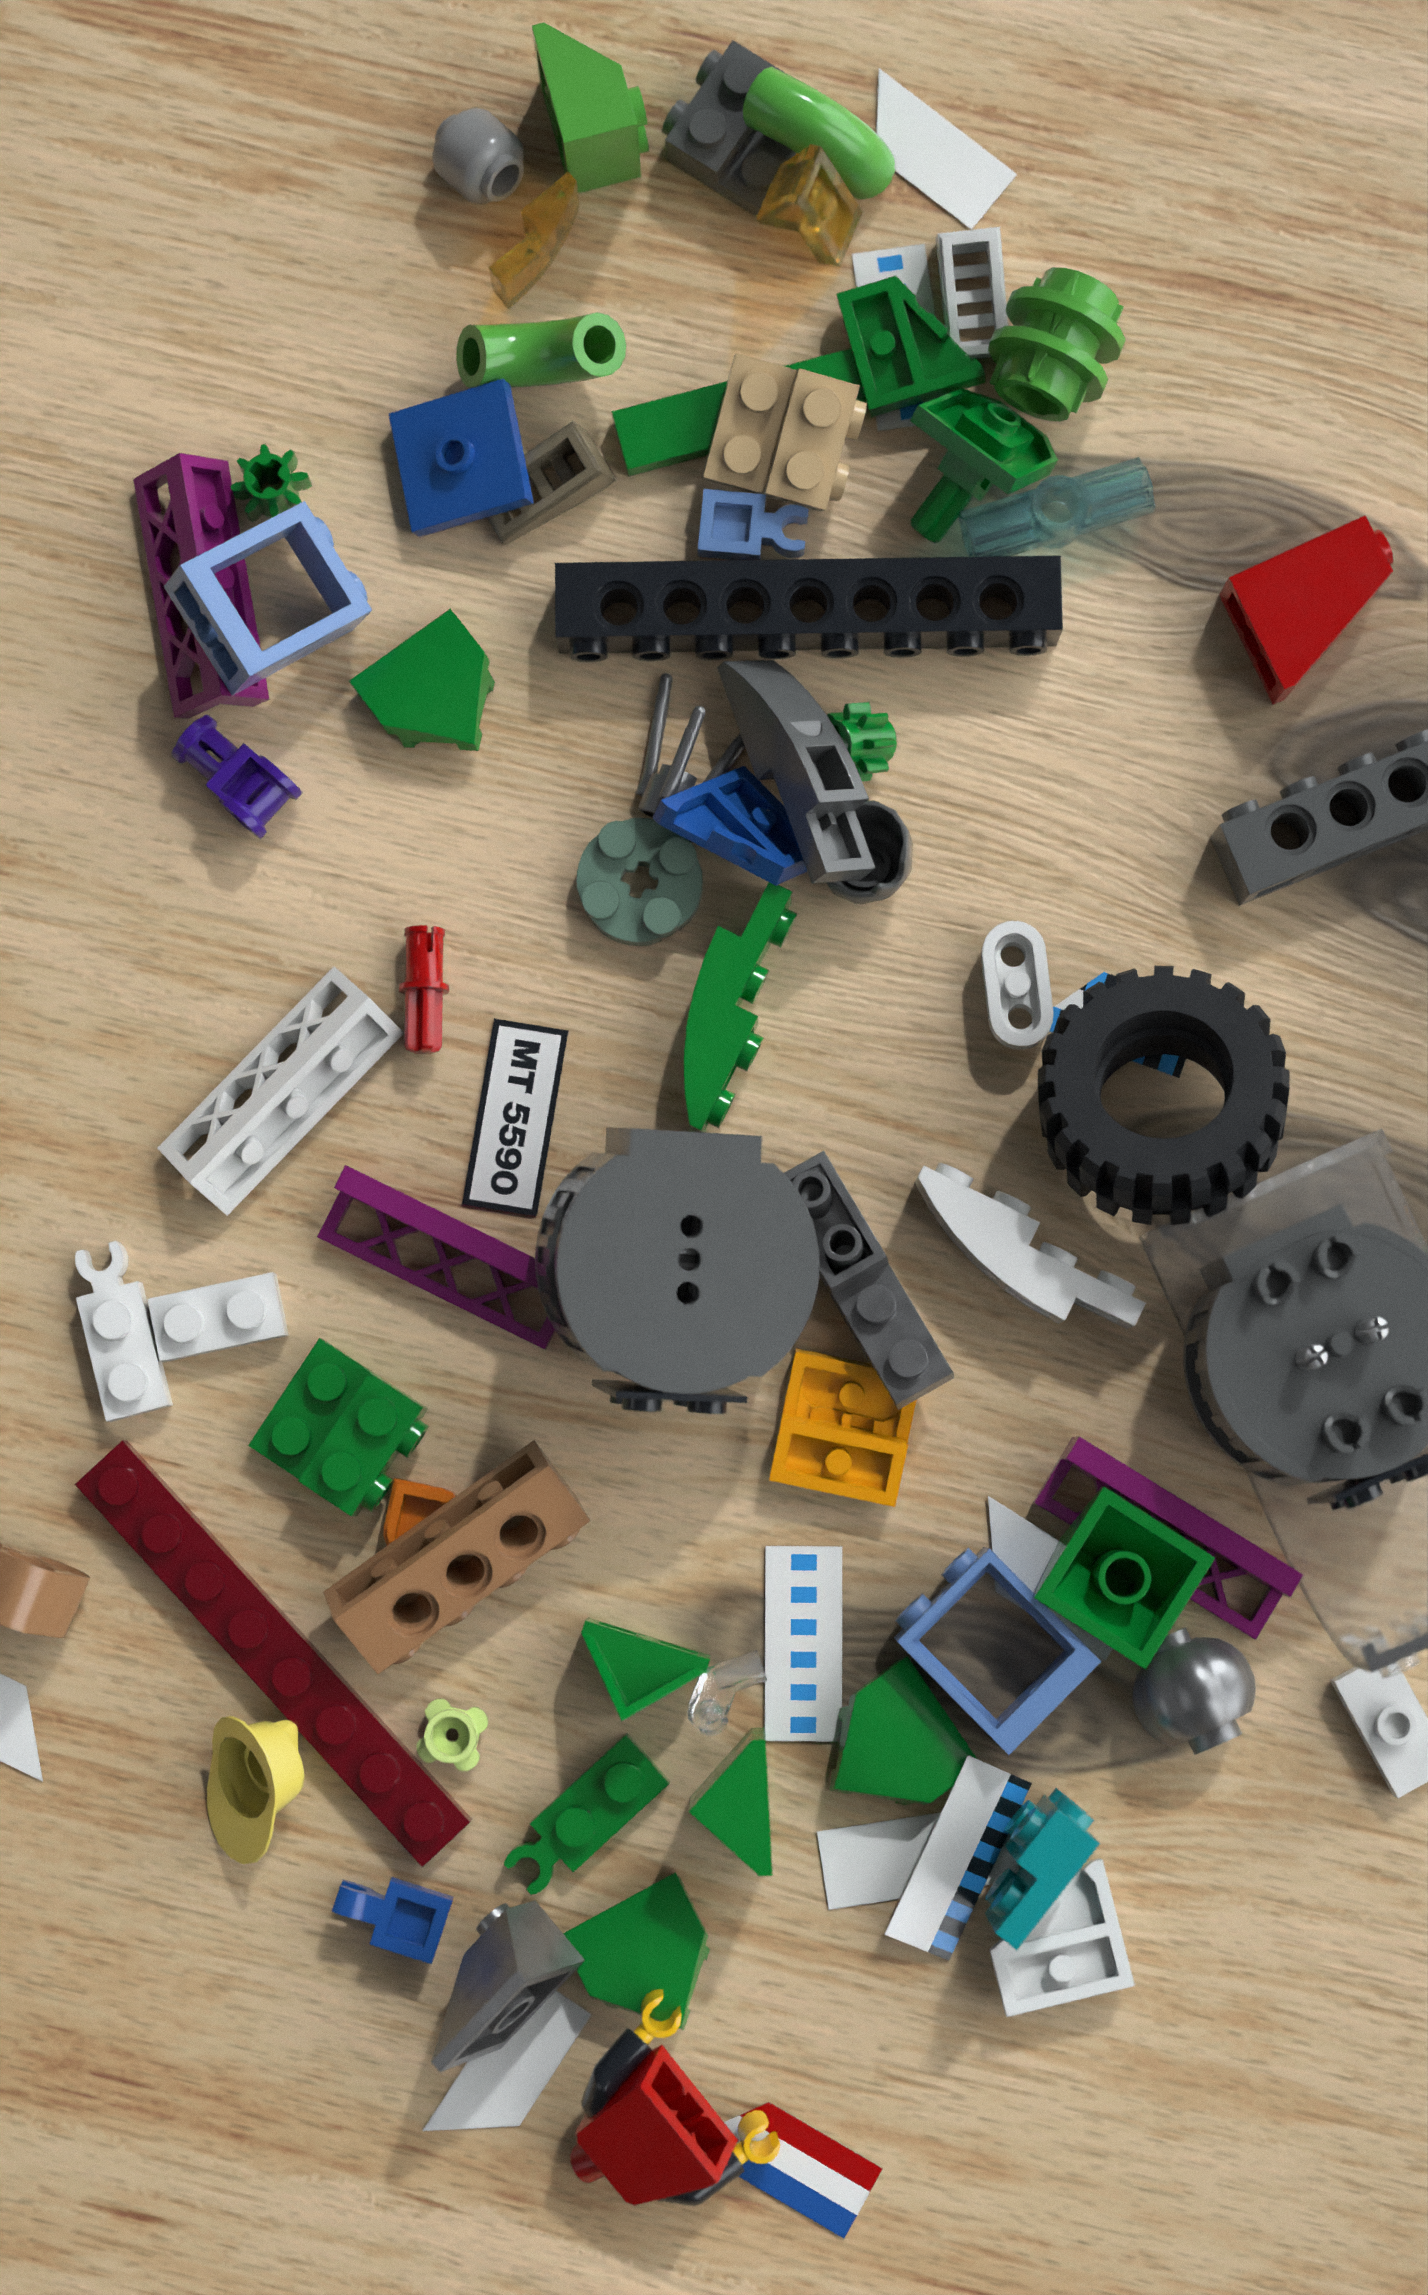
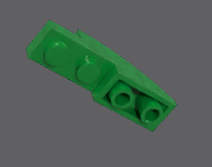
M770 882L767 884L741 937L718 926L703 959L692 995L684 1048V1092L690 1132L704 1133L708 1124L717 1128L721 1126L735 1097V1094L726 1090L737 1067L746 1072L749 1070L763 1042L764 1037L754 1033L758 1026V1016L739 1006L742 1000L751 1004L755 1002L769 973V970L760 966L771 943L780 948L783 946L798 914L789 910L792 901V891L780 885L775 886Z

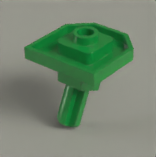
M963 388L918 405L910 422L948 450L937 468L944 475L911 518L910 525L930 542L938 543L943 539L971 499L975 497L981 502L993 484L1008 495L1049 476L1058 459L1048 436L1000 400Z

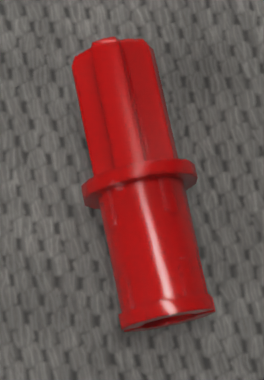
M428 925L409 926L404 929V936L406 937L405 982L399 984V992L405 994L404 1047L407 1051L415 1054L437 1053L442 1047L443 995L449 993V985L443 983L445 929L437 926L431 927V932L428 933Z

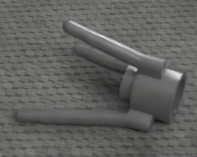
M664 673L660 677L644 771L635 792L637 795L642 796L638 810L652 818L660 800L694 787L697 778L686 772L685 768L706 713L702 706L694 708L672 765L662 764L659 774H657L672 685V676L668 673ZM740 733L732 741L703 782L729 771L745 749Z

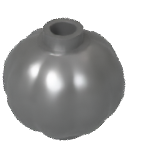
M1185 1627L1167 1635L1146 1670L1141 1668L1138 1672L1133 1686V1705L1142 1727L1152 1737L1170 1747L1188 1741L1194 1755L1242 1734L1236 1719L1252 1710L1256 1692L1255 1677L1244 1655L1232 1644L1219 1638L1196 1637L1191 1639Z

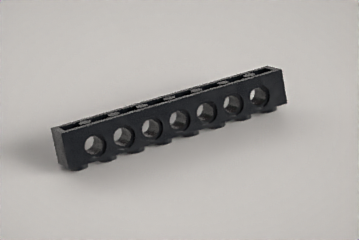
M1061 555L555 563V637L559 654L570 653V658L579 662L603 661L608 658V653H633V658L637 660L661 661L670 658V652H695V656L699 659L724 660L731 658L733 651H758V656L761 658L787 659L794 657L796 650H821V655L824 657L840 659L857 656L859 649H884L886 656L905 658L921 654V648H947V654L951 656L969 657L984 653L985 647H1009L1011 654L1032 656L1047 652V647L1057 646L1063 631ZM998 597L1009 604L1012 615L1006 619L994 620L982 612L979 604L986 598ZM936 598L947 605L950 614L942 620L931 621L924 618L918 612L916 605L924 599ZM874 599L884 605L887 615L881 620L869 622L858 617L853 608L862 600ZM812 600L822 606L825 614L815 622L806 623L796 619L791 612V608L799 601ZM750 601L760 607L762 614L756 621L743 624L733 620L728 614V610L737 602ZM677 602H689L696 606L700 612L698 617L688 624L673 623L666 617L665 613L671 605ZM615 603H627L637 611L633 620L625 625H613L603 618L605 610Z

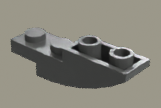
M774 660L722 662L717 669L756 779H775L812 884L862 879L875 869V865L855 810L869 800L857 768L830 719L808 690Z

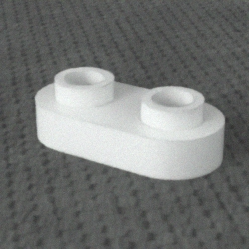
M1007 921L997 925L988 933L981 951L988 1021L992 1034L1001 1044L1011 1049L1025 1050L1041 1043L1049 1033L1053 1023L1054 1013L1046 947L1042 936L1034 927L1020 921ZM1010 946L1017 947L1024 954V962L1016 967L1008 966L1002 961L1001 952ZM1023 1008L1030 1013L1032 1023L1025 1029H1017L1010 1024L1008 1014L1013 1009Z

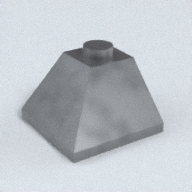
M536 1901L511 1908L506 1903L491 1911L477 1926L476 1930L481 1936L463 1955L431 2061L439 2072L501 2049L585 1961Z

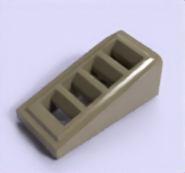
M572 421L524 454L528 477L531 478L542 500L536 504L521 507L522 514L514 519L509 511L487 518L500 541L507 545L596 495L615 482L616 479L589 433ZM573 453H576L585 469L578 475L575 474L566 458ZM552 465L563 482V485L556 490L544 471Z

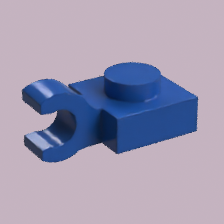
M391 1877L386 1895H382L361 1884L343 1880L339 1887L332 1912L375 1925L370 1945L432 1964L453 1896Z

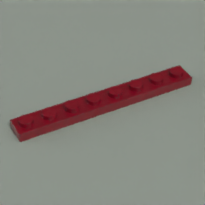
M122 1440L75 1483V1486L282 1714L296 1724L302 1736L421 1867L427 1864L472 1821V1818L127 1440Z

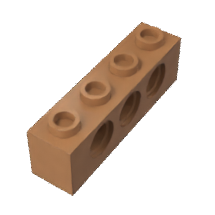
M533 1440L323 1593L334 1622L379 1675L392 1664H401L416 1654L424 1641L445 1626H452L464 1620L472 1612L475 1604L497 1588L508 1587L518 1581L526 1572L527 1567L544 1554L569 1544L577 1536L580 1528L591 1520L575 1493L536 1441ZM515 1516H525L523 1522L516 1528L501 1530V1527L508 1519ZM464 1554L472 1555L465 1565L457 1568L448 1567L454 1558ZM419 1593L418 1598L412 1603L404 1606L395 1605L396 1601L403 1595Z

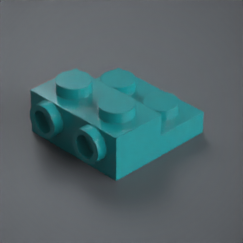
M1057 1788L1052 1791L1049 1797L1044 1794L1036 1805L1027 1800L1007 1824L1005 1831L1011 1835V1838L1005 1844V1847L1021 1867L1017 1873L1013 1872L1010 1868L1006 1869L994 1882L985 1897V1900L991 1904L984 1913L995 1933L1015 1950H1018L1100 1845V1842L1087 1830L1094 1822V1819Z

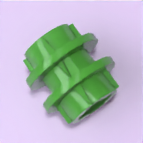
M1053 267L1046 270L1042 279L1036 278L1033 286H1023L1012 291L1005 312L1014 326H1003L995 330L990 340L988 352L997 364L990 384L995 385L996 392L1004 401L1021 412L1047 421L1061 422L1067 420L1071 412L1077 414L1082 402H1092L1101 398L1107 385L1108 377L1100 364H1108L1118 360L1126 341L1121 328L1117 325L1124 306L1119 305L1116 294L1108 286L1092 276L1077 270Z

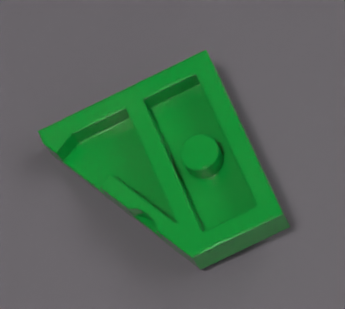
M896 275L836 294L871 417L931 400L960 388L967 389L986 383L984 368L976 358L972 360L950 337L949 330L933 313L926 312L919 305L916 296Z

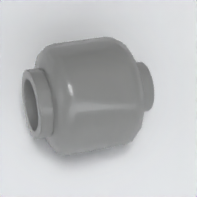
M472 108L449 116L439 126L432 153L434 169L461 196L470 203L486 204L492 201L504 200L514 192L521 182L524 173L523 144L494 115L485 109Z

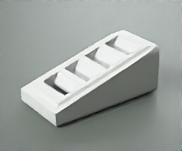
M1000 227L939 233L936 236L944 326L949 330L950 337L971 359L989 358L991 355L988 352V347L991 339L960 342L959 330L994 326L995 331L1003 326H1008V316L1005 312L1007 304ZM986 252L987 263L953 267L952 255ZM989 276L990 288L958 292L955 290V280ZM986 301H991L993 313L958 317L957 305Z

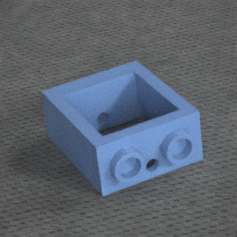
M305 501L181 564L164 585L168 595L232 696L353 631L372 611L367 602V593L363 583L355 573L347 570L334 549L333 538L327 525L320 518L314 517ZM285 537L332 614L262 651L214 574Z
M968 1547L942 1572L941 1575L948 1583L931 1600L922 1593L897 1617L895 1621L903 1629L894 1639L1010 1755L1101 1661L1046 1605L1033 1598L1034 1593L990 1548L983 1547L975 1555ZM986 1572L1064 1650L997 1719L919 1641Z

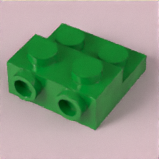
M319 1338L248 1446L296 1477L298 1482L349 1516H358L363 1507L372 1513L388 1492L393 1480L385 1474L397 1455L400 1453L409 1458L421 1442L429 1428L427 1424L421 1421L428 1408L324 1339Z

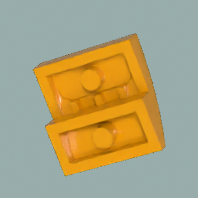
M796 1348L769 1481L895 1507L917 1400L898 1410L872 1364Z

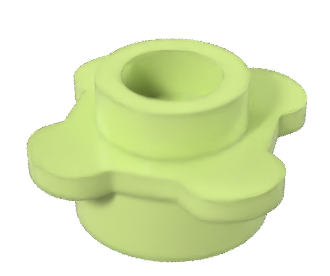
M441 1698L429 1703L425 1710V1716L428 1719L425 1734L416 1746L419 1757L427 1763L439 1760L444 1763H454L460 1771L471 1770L478 1764L480 1759L476 1748L480 1733L488 1726L486 1713L479 1707H472L468 1710L451 1707L446 1699ZM453 1728L458 1731L459 1736L457 1740L450 1741L447 1738L446 1733L449 1729Z

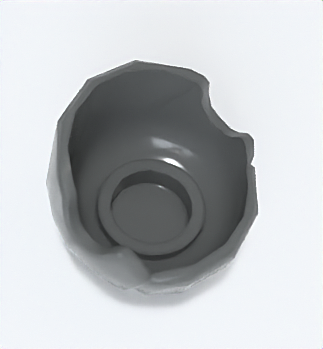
M875 800L866 801L855 810L875 869L860 880L827 882L833 894L854 904H866L889 898L904 884L912 869L913 841L909 830L896 810Z

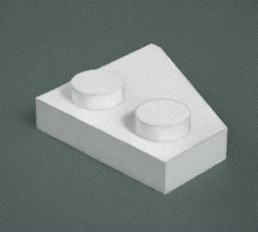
M1100 1858L1091 1860L1079 1870L1018 1950H1015L1002 1938L989 1949L1006 2017L1135 1986L1103 1859Z

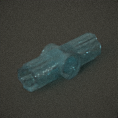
M1138 457L1072 478L1064 475L1051 476L1041 481L1035 489L960 511L958 519L968 557L1014 556L1040 547L1050 549L1063 548L1072 543L1079 535L1152 514L1156 506L1153 496V485L1147 467L1142 464ZM1050 502L1061 503L1069 509L1072 519L1062 523L1050 521L1044 516L1041 507Z

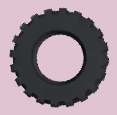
M1154 966V975L1138 977L1137 970L1134 968L1117 973L1116 985L1107 989L1102 982L1094 984L1083 992V1007L1081 1009L1075 1004H1069L1057 1018L1058 1033L1054 1032L1047 1035L1041 1051L1042 1067L1038 1069L1039 1116L1042 1137L1047 1138L1049 1157L1057 1170L1067 1169V1184L1080 1197L1087 1196L1092 1190L1096 1193V1208L1112 1216L1117 1214L1120 1207L1131 1210L1132 1222L1151 1225L1153 1215H1170L1171 1226L1187 1224L1191 1220V1211L1203 1208L1205 1215L1212 1217L1227 1210L1228 1194L1232 1192L1236 1198L1240 1199L1248 1195L1257 1185L1258 1172L1269 1171L1277 1156L1278 1142L1283 1139L1290 1091V1071L1285 1069L1286 1051L1281 1037L1276 1034L1269 1035L1271 1019L1259 1005H1252L1249 1009L1244 1007L1245 992L1230 982L1225 983L1222 989L1212 986V974L1196 969L1191 970L1190 977L1173 975L1174 966ZM1165 1054L1183 1057L1204 1067L1224 1090L1225 1101L1221 1112L1201 1129L1175 1138H1152L1136 1134L1117 1123L1102 1106L1101 1089L1108 1078L1128 1062L1144 1056Z

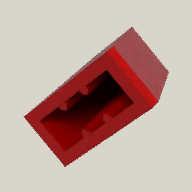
M1366 515L1229 577L1219 594L1273 705L1284 701L1380 590L1393 572L1391 564H1393V553L1390 544L1380 530L1373 531Z

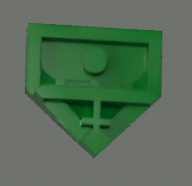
M451 608L349 680L357 695L388 734L397 735L404 747L414 748L420 742L457 744L459 750L479 751L483 734L479 725L486 696L488 693L493 692L495 681L488 670L490 661L486 653Z
M908 1656L898 1659L850 1696L849 1705L840 1708L838 1720H841L842 1728L837 1767L832 1769L829 1790L892 1800L896 1804L901 1805L913 1803L925 1805L931 1803L954 1786L968 1755L976 1758Z
M675 1872L563 1934L585 1960L576 1970L589 1996L602 2001L609 2007L620 2008L641 2015V2005L645 1996L652 1990L662 1989L664 1997L659 2005L652 2009L649 2015L654 2020L665 2021L680 2006L681 2024L678 2029L684 2031L690 2013L689 2003L703 1961H707L710 1949L706 1946L708 1934L681 1878Z

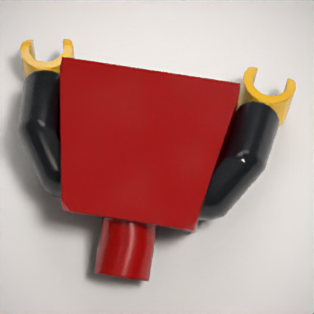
M656 1989L648 1993L642 2001V2022L634 2031L627 2028L594 2066L582 2096L581 2104L585 2115L575 2132L578 2144L571 2150L570 2162L574 2173L582 2182L592 2183L605 2177L622 2199L634 2206L656 2200L659 2202L697 2206L707 2201L744 2172L742 2165L746 2161L750 2160L757 2164L773 2161L778 2155L780 2141L776 2132L768 2134L760 2141H752V2138L763 2132L769 2124L767 2116L763 2111H752L742 2117L738 2124L737 2133L740 2141L737 2143L738 2139L665 2047L660 2045L652 2050L648 2046L654 2037H670L677 2032L681 2024L680 2006L665 2021H656L651 2018L650 2012L659 2005L664 1997L663 1990Z

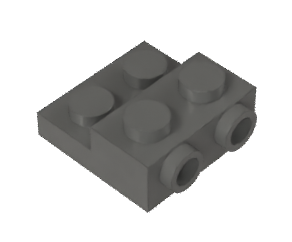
M732 40L723 54L712 50L703 61L696 76V84L701 87L692 101L688 104L680 99L669 111L662 127V133L667 135L665 139L666 161L769 225L810 164V161L787 146L746 126L743 120V107L751 84L764 69L769 67L780 69Z

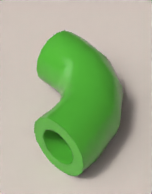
M766 68L757 75L748 90L744 102L743 120L746 126L787 146L812 162L852 198L861 200L873 198L886 189L892 181L895 172V158L887 144L866 123L817 89L776 68Z
M598 312L573 318L542 322L467 325L463 328L458 338L456 361L461 380L468 388H474L500 379L508 382L511 388L572 383L612 375L621 367L624 361L626 341L624 332L617 321L607 314Z

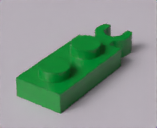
M626 1733L531 1820L530 1825L541 1838L537 1842H523L516 1845L507 1855L504 1865L509 1870L522 1858L529 1857L536 1860L540 1866V1875L532 1880L526 1890L531 1895L541 1892L549 1884L553 1875L554 1864L559 1859L574 1873L670 1784V1780L630 1735Z

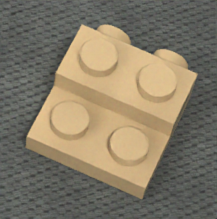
M736 353L730 369L702 478L756 494H766L767 497L816 511H825L829 499L840 502L846 486L850 465L841 463L839 460L845 438L857 440L864 420L867 403L856 400L860 386L799 368L795 370Z

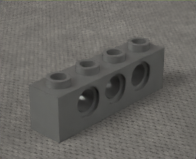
M1428 730L1421 731L1398 742L1395 745L1398 753L1376 761L1373 753H1367L1342 764L1337 768L1340 774L1339 777L1319 785L1315 776L1299 780L1280 790L1282 799L1260 808L1257 800H1251L1224 812L1221 815L1224 823L1217 827L1210 836V839L1239 906L1428 830ZM1398 776L1408 780L1415 791L1414 802L1406 803L1394 798L1388 787L1389 777ZM1344 800L1350 803L1356 810L1357 824L1354 826H1344L1336 822L1330 813V801ZM1276 823H1286L1292 826L1299 835V848L1287 850L1279 847L1271 836V826Z

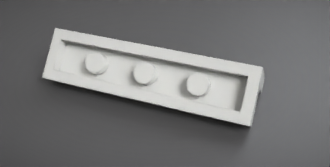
M333 967L163 1141L158 1150L193 1187L228 1216L404 1032L365 993L336 967ZM341 991L348 996L329 1016L322 1017L323 1010ZM297 1043L296 1050L286 1061L277 1063L279 1055L290 1044ZM253 1088L251 1097L240 1108L233 1109L235 1100L245 1090ZM208 1134L206 1143L188 1161L183 1154L201 1135Z

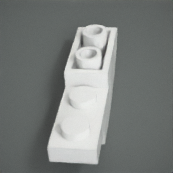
M938 1163L935 1171L926 1166L922 1167L914 1183L928 1209L952 1242L979 1270L1000 1288L1027 1307L1058 1324L1066 1320L1073 1303L1123 1328L1128 1329L1136 1325L1146 1303L1132 1296L1136 1288L1133 1284L1103 1270L1100 1271L1096 1279L1074 1268L1078 1260L1077 1257L1052 1244L1043 1242L1039 1250L1029 1246L1040 1222L1027 1216L1031 1209L1028 1204L1001 1191H996L993 1199L970 1188L973 1181L972 1177L944 1163Z

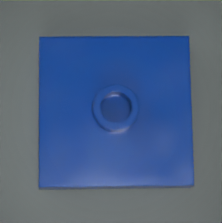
M504 379L389 413L411 532L418 537L534 504L511 385Z

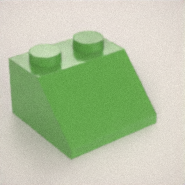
M544 22L532 25L539 82L570 196L640 178V154L648 152L649 145L644 125L648 124L639 86L627 88L622 66Z

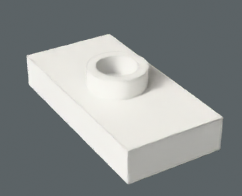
M1384 1650L1331 1679L1330 1682L1392 1795L1400 1798L1427 1783L1428 1718L1392 1652Z

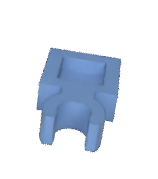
M704 489L698 557L728 560H760L761 545L772 546L777 553L787 558L802 557L805 552V541L788 539L784 536L782 530L791 523L807 524L808 509L800 505H786L775 513L765 512L766 494Z

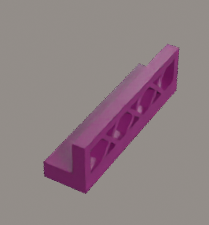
M178 453L135 477L133 482L174 718L189 719L219 704L255 707L270 700L266 678L233 696L231 695L189 626L186 635L182 633L181 614L164 588V585L173 575L169 558L175 542L178 544L180 553L179 567L181 564L241 534L235 498L231 490L232 481L228 461ZM168 483L170 501L165 515H163L158 488ZM244 558L214 575L260 647ZM195 663H197L200 669L203 691L193 695L190 676Z
M347 1165L344 1166L334 1186L340 1192L317 1236L318 1238L536 1346L547 1349L555 1333V1329L548 1316L540 1331L537 1332L515 1320L508 1299V1295L531 1287L538 1289L534 1257ZM355 1199L376 1210L383 1235L357 1243L336 1232L352 1200ZM386 1215L408 1226L391 1231ZM420 1231L432 1237L440 1263L413 1271L402 1265L395 1239ZM387 1243L392 1260L369 1248ZM443 1243L465 1254L448 1260ZM477 1259L489 1265L497 1291L470 1299L459 1293L451 1267ZM499 1270L522 1282L505 1288ZM443 1271L448 1287L426 1276ZM500 1298L505 1315L482 1304Z
M1080 1436L1071 1438L1033 1501L1034 1504L1071 1525L1082 1511L1073 1512L1052 1498L1070 1468L1073 1467L1093 1479L1096 1493L1102 1486L1106 1487L1132 1505L1148 1513L1152 1518L1163 1522L1179 1532V1535L1188 1541L1192 1540L1213 1557L1216 1555L1235 1567L1234 1569L1219 1572L1215 1557L1209 1567L1210 1574L1205 1575L1199 1585L1212 1583L1216 1599L1196 1588L1190 1600L1255 1640L1282 1595L1291 1597L1304 1574ZM1247 1574L1268 1587L1249 1620L1228 1607L1221 1580Z

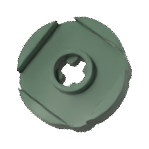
M630 818L624 821L607 823L585 848L577 869V890L585 913L602 934L626 945L649 946L661 942L663 938L672 936L677 930L680 931L694 917L702 897V870L694 845L689 840L664 828L654 819ZM638 866L648 867L649 876L658 880L656 889H645L641 898L630 896V885L622 882L623 876L626 872L634 873Z

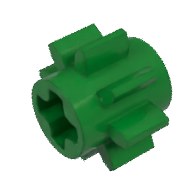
M261 444L259 455L253 457L250 461L243 458L237 460L243 472L244 481L232 484L231 490L238 500L250 499L246 504L245 513L248 519L254 522L262 514L273 518L302 503L299 498V491L312 487V482L306 472L293 473L298 464L294 451L290 449L282 457H279L278 455L271 454L266 444ZM281 480L283 486L278 491L267 487L262 492L260 487L264 482L276 485Z
M860 702L845 704L843 712L827 714L843 740L862 782L871 781L872 773L888 772V762L896 751L897 737L893 725L888 721L889 716L887 713L871 714L870 703Z

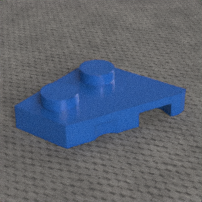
M745 766L660 800L654 813L653 819L659 825L775 886L808 872L784 805Z

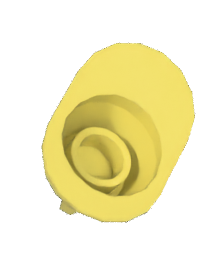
M234 1716L222 1717L214 1726L213 1754L207 1785V1810L210 1825L218 1844L231 1859L241 1864L255 1863L267 1852L273 1833L275 1815L295 1799L303 1788L304 1770L298 1753V1727L290 1720L274 1723L263 1721L247 1725L244 1721Z

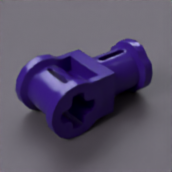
M206 714L200 719L195 720L179 737L172 750V757L181 764L188 762L208 780L205 785L219 799L218 802L237 821L261 840L267 833L265 825L289 798L297 800L303 792L272 762L262 755L258 756L245 743L237 748L216 729L217 721ZM209 750L214 753L222 762H217L206 751Z

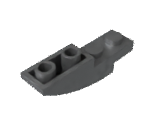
M825 1151L786 1171L784 1174L799 1192L813 1221L819 1248V1277L897 1409H901L954 1379L952 1369L890 1267L885 1252Z

